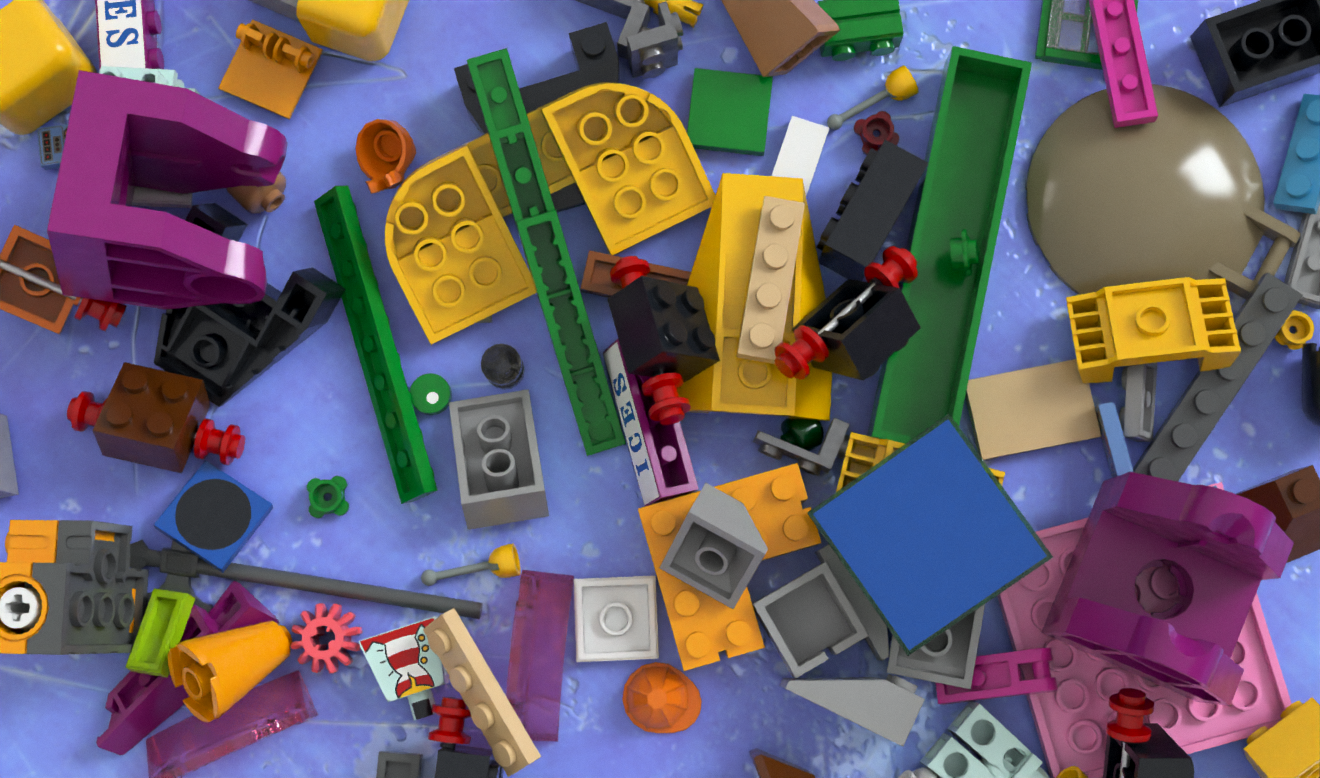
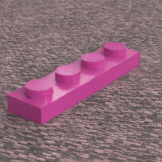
M1089 0L1114 128L1155 122L1158 113L1134 0Z

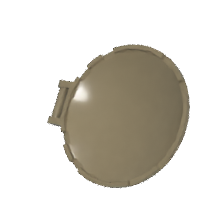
M1152 84L1158 113L1156 121L1114 128L1107 89H1104L1081 99L1054 121L1038 143L1028 168L1025 184L1028 208L1026 216L1035 245H1039L1043 255L1050 263L1049 268L1066 286L1078 295L1096 292L1108 286L1190 277L1195 280L1225 278L1227 290L1247 299L1263 274L1270 273L1275 276L1289 248L1295 247L1301 236L1300 232L1295 228L1264 212L1263 182L1258 164L1246 140L1222 113L1196 96L1172 87ZM1264 235L1274 242L1254 280L1243 276L1242 273Z

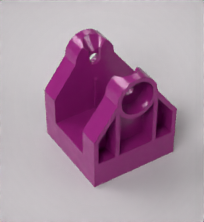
M79 70L47 228L62 295L158 309H175L220 303L248 304L262 300L265 296L267 285L263 251L246 243L229 240L170 213L132 207L135 186L188 194L237 186L262 187L273 185L286 157L288 143L285 136L273 127L249 120L187 88Z
M1135 472L1119 475L1103 481L1041 633L1196 702L1230 706L1244 672L1243 668L1230 659L1261 580L1281 578L1294 543L1275 523L1276 517L1271 511L1232 492L1211 486L1191 485ZM1165 564L1169 567L1168 571L1176 579L1180 600L1179 603H1175L1169 610L1161 613L1151 612L1150 615L1137 600L1135 594L1136 576H1139L1145 569L1162 567Z

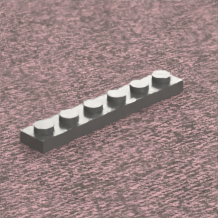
M1270 273L1262 275L1234 317L1241 353L1230 367L1202 372L1199 369L1134 466L1133 471L1135 473L1179 481L1303 296L1301 293Z

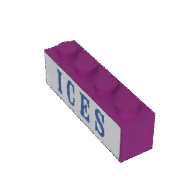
M95 0L99 68L107 66L164 69L163 54L161 49L157 48V34H161L162 31L161 19L158 11L155 10L154 0Z
M617 339L603 352L644 507L699 490L680 422L662 425L660 421L650 419L648 411L655 404L653 397L645 396L641 386L652 377L628 374L620 342Z

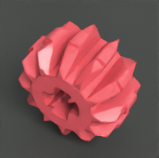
M318 603L315 605V616L309 611H303L300 614L306 626H292V632L302 635V640L292 642L291 649L304 648L305 651L299 656L298 662L306 664L313 659L311 665L312 672L319 673L324 665H326L329 673H336L339 667L338 660L345 666L353 663L352 657L348 654L347 650H361L359 643L351 641V636L362 634V628L348 627L354 621L356 615L353 612H348L341 617L342 605L333 604L328 612L324 603ZM325 627H327L326 632H334L335 640H331L328 643L329 649H326L327 644H320L319 636L325 634Z

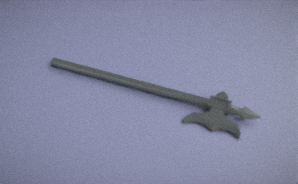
M143 540L130 544V568L159 567L161 573H167L168 575L164 584L158 589L188 593L195 597L193 606L197 605L205 609L207 613L210 612L213 605L203 602L198 598L191 587V577L199 578L200 574L438 613H445L455 608L459 616L480 619L483 603L238 563H231L222 573L175 541H172L171 548H163L162 551L149 549ZM152 592L147 593V604H146V608H147V605H148V602H149V600H150V597H151Z

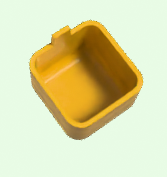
M13 0L0 9V124L12 133L26 135L34 132L37 128H40L72 105L79 70L97 73L95 66L44 0Z
M298 0L296 15L313 43L366 61H378L389 53L409 0Z

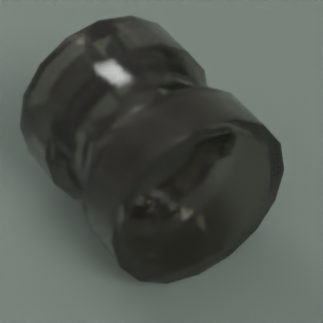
M496 344L488 348L482 356V372L494 387L503 390L512 389L523 379L525 373L524 362L517 350L512 346Z

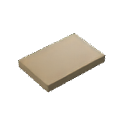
M1077 359L968 380L965 398L980 461L1101 437L1089 383L1082 382L1078 371Z

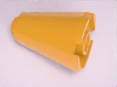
M267 621L183 640L176 644V647L171 648L168 653L170 675L175 688L183 685L189 697L182 700L189 711L199 720L210 722L225 714L290 656L292 638L286 627L274 621Z

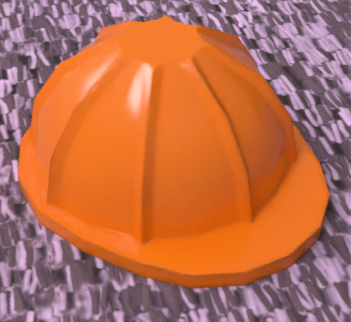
M658 662L642 665L634 671L624 685L622 698L625 712L633 724L644 731L654 733H675L686 730L698 718L702 703L699 690L686 675L670 664Z

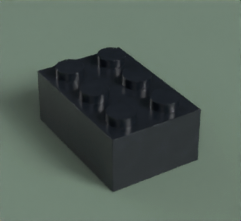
M1260 0L1210 17L1200 24L1190 38L1219 108L1320 73V0Z
M886 139L879 151L871 148L855 181L860 183L859 186L851 182L836 212L840 219L837 220L831 217L816 247L822 251L819 264L847 279L862 281L865 277V267L874 261L926 169L928 162Z

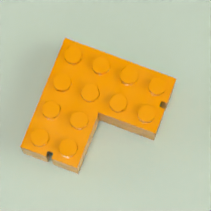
M798 463L714 486L742 502L768 548L762 561L821 543L811 507L803 509L801 503L808 499ZM700 491L638 508L684 671L720 661L718 652L724 650L727 658L765 648L747 587L735 608L732 609L659 568Z

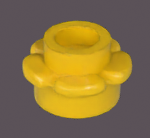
M1293 310L1274 338L1280 345H1287L1289 349L1298 350L1303 348V344L1313 336V321L1307 314ZM1291 326L1296 329L1294 334L1289 331Z

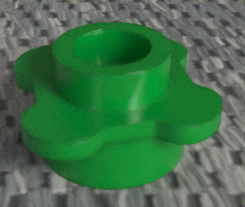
M963 229L962 237L950 238L953 270L966 269L967 276H972V264H979L978 244L976 239L970 240L967 230Z
M337 475L331 480L313 478L308 482L307 491L309 492L311 504L309 506L311 516L322 518L325 514L330 513L342 516L348 512L349 503L345 500L344 491L347 488L345 478ZM327 493L332 495L329 501H326L324 498Z

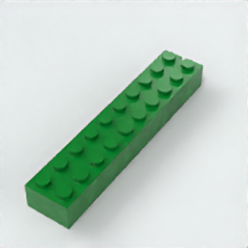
M956 46L952 47L945 61L924 160L928 162V165L920 179L906 249L912 253L917 261L918 276L911 283L899 282V288L921 328L908 339L909 341L904 348L894 352L882 363L867 436L889 439L904 444L911 443L912 445L946 420L950 421L957 432L959 430L1032 66L1031 62ZM963 229L967 230L970 240L976 239L978 244L979 264H972V276H967L966 269L953 270L950 238L962 237Z

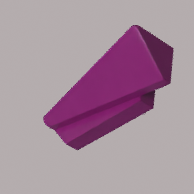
M233 581L209 613L197 605L192 607L181 641L267 621H274L279 624V620L240 583ZM130 671L108 694L105 708L112 715L108 729L100 737H97V746L118 755L127 753L184 705L182 700L189 697L184 686L181 685L175 688L170 673L168 678Z

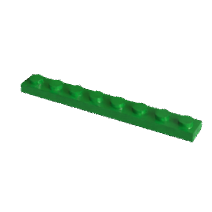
M334 186L314 201L337 283L345 288L341 296L401 504L414 502L438 491L434 472L427 456L423 434L415 415L412 397L406 384L400 356L396 350L389 326V318L384 309L378 281L374 275L367 251V243L364 240L357 217L356 206L352 200L349 186Z

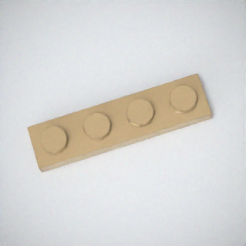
M764 196L736 355L738 358L775 364L776 355L774 349L783 340L805 207L803 202Z
M455 608L441 614L423 629L428 638V644L431 650L438 655L449 674L452 686L460 693L470 710L474 724L481 729L492 748L494 759L503 767L507 776L510 777L539 759L541 755Z

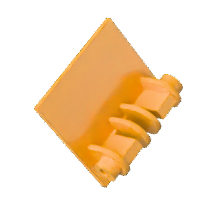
M253 19L247 25L241 23L236 30V38L240 39L241 42L218 89L290 120L323 49Z

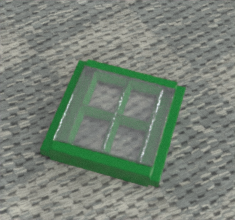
M1042 0L1035 59H1041L1044 62L1103 70L1089 0ZM1134 0L1137 12L1138 0Z

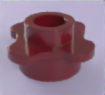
M880 111L875 115H871L866 120L859 119L854 125V132L860 135L863 142L862 151L866 155L871 148L878 151L885 139L895 145L899 142V135L894 132L891 116L887 112ZM873 131H879L880 136L875 137Z

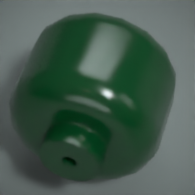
M786 418L781 423L783 435L780 436V439L807 451L816 448L823 441V427L818 420Z

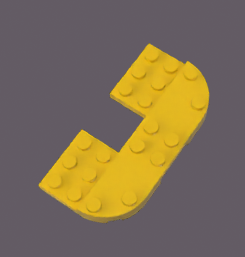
M597 83L574 90L527 113L550 194L576 183L610 255H615L712 207L715 193L682 122L665 102L652 93L627 84ZM488 133L430 160L413 171L397 189L388 209L385 224V247L389 264L431 345L536 293L531 273L503 217L511 214L512 211Z

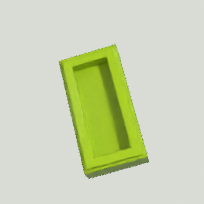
M153 588L125 668L132 672L168 678L170 673L168 653L182 639L195 597L188 593Z

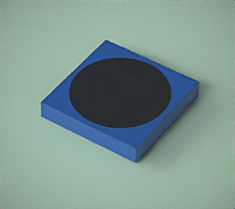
M205 460L154 523V527L203 561L224 573L271 512L273 505Z

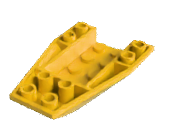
M722 173L687 286L697 287L704 300V310L710 330L715 337V346L720 361L684 382L677 390L678 395L689 400L691 408L688 412L691 413L725 412L788 416L789 419L830 421L832 372L814 368L810 362L808 364L810 369L809 375L805 379L799 380L795 377L788 378L783 375L776 364L736 357L764 196L805 203L782 342L789 345L794 343L795 338L792 328L826 299L803 178Z

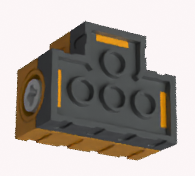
M10 520L9 532L5 538L7 562H0V653L50 655L130 653L146 611L149 571L147 569L130 568L132 526L90 520Z

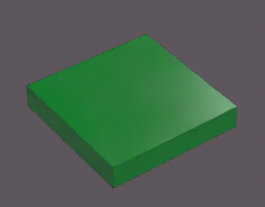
M695 68L687 134L694 149L764 156L773 76L763 77L762 75Z

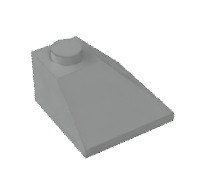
M705 483L659 568L734 609L768 548L744 504Z

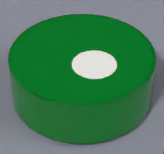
M427 373L419 376L410 388L412 404L426 415H436L443 412L449 406V402L452 399V391L449 384L443 377L437 374Z

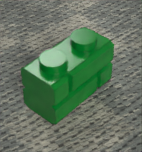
M823 0L817 2L840 28L837 34L820 46L822 57L832 56L834 61H845L855 57L858 52L871 51L873 56H883L894 52L895 48L900 46L903 38V26L898 0Z

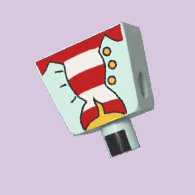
M439 616L359 640L360 647L386 700L391 702L407 697L414 721L435 714L432 712V706L436 703L431 689L449 683V674L438 655L431 650L428 638L423 631L426 626Z

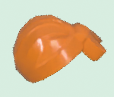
M376 119L366 123L357 136L356 156L361 170L368 178L372 179L365 181L370 193L393 189L404 181L405 171L416 155L413 139L408 131L396 121Z

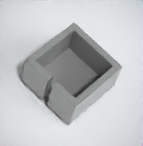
M826 562L821 563L752 604L754 612L793 678H798L827 661L829 658L822 651L823 649L828 648L831 654L837 655L869 636Z

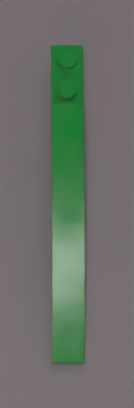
M505 48L467 59L492 149L586 455H592L626 444L557 211L553 205L508 50Z

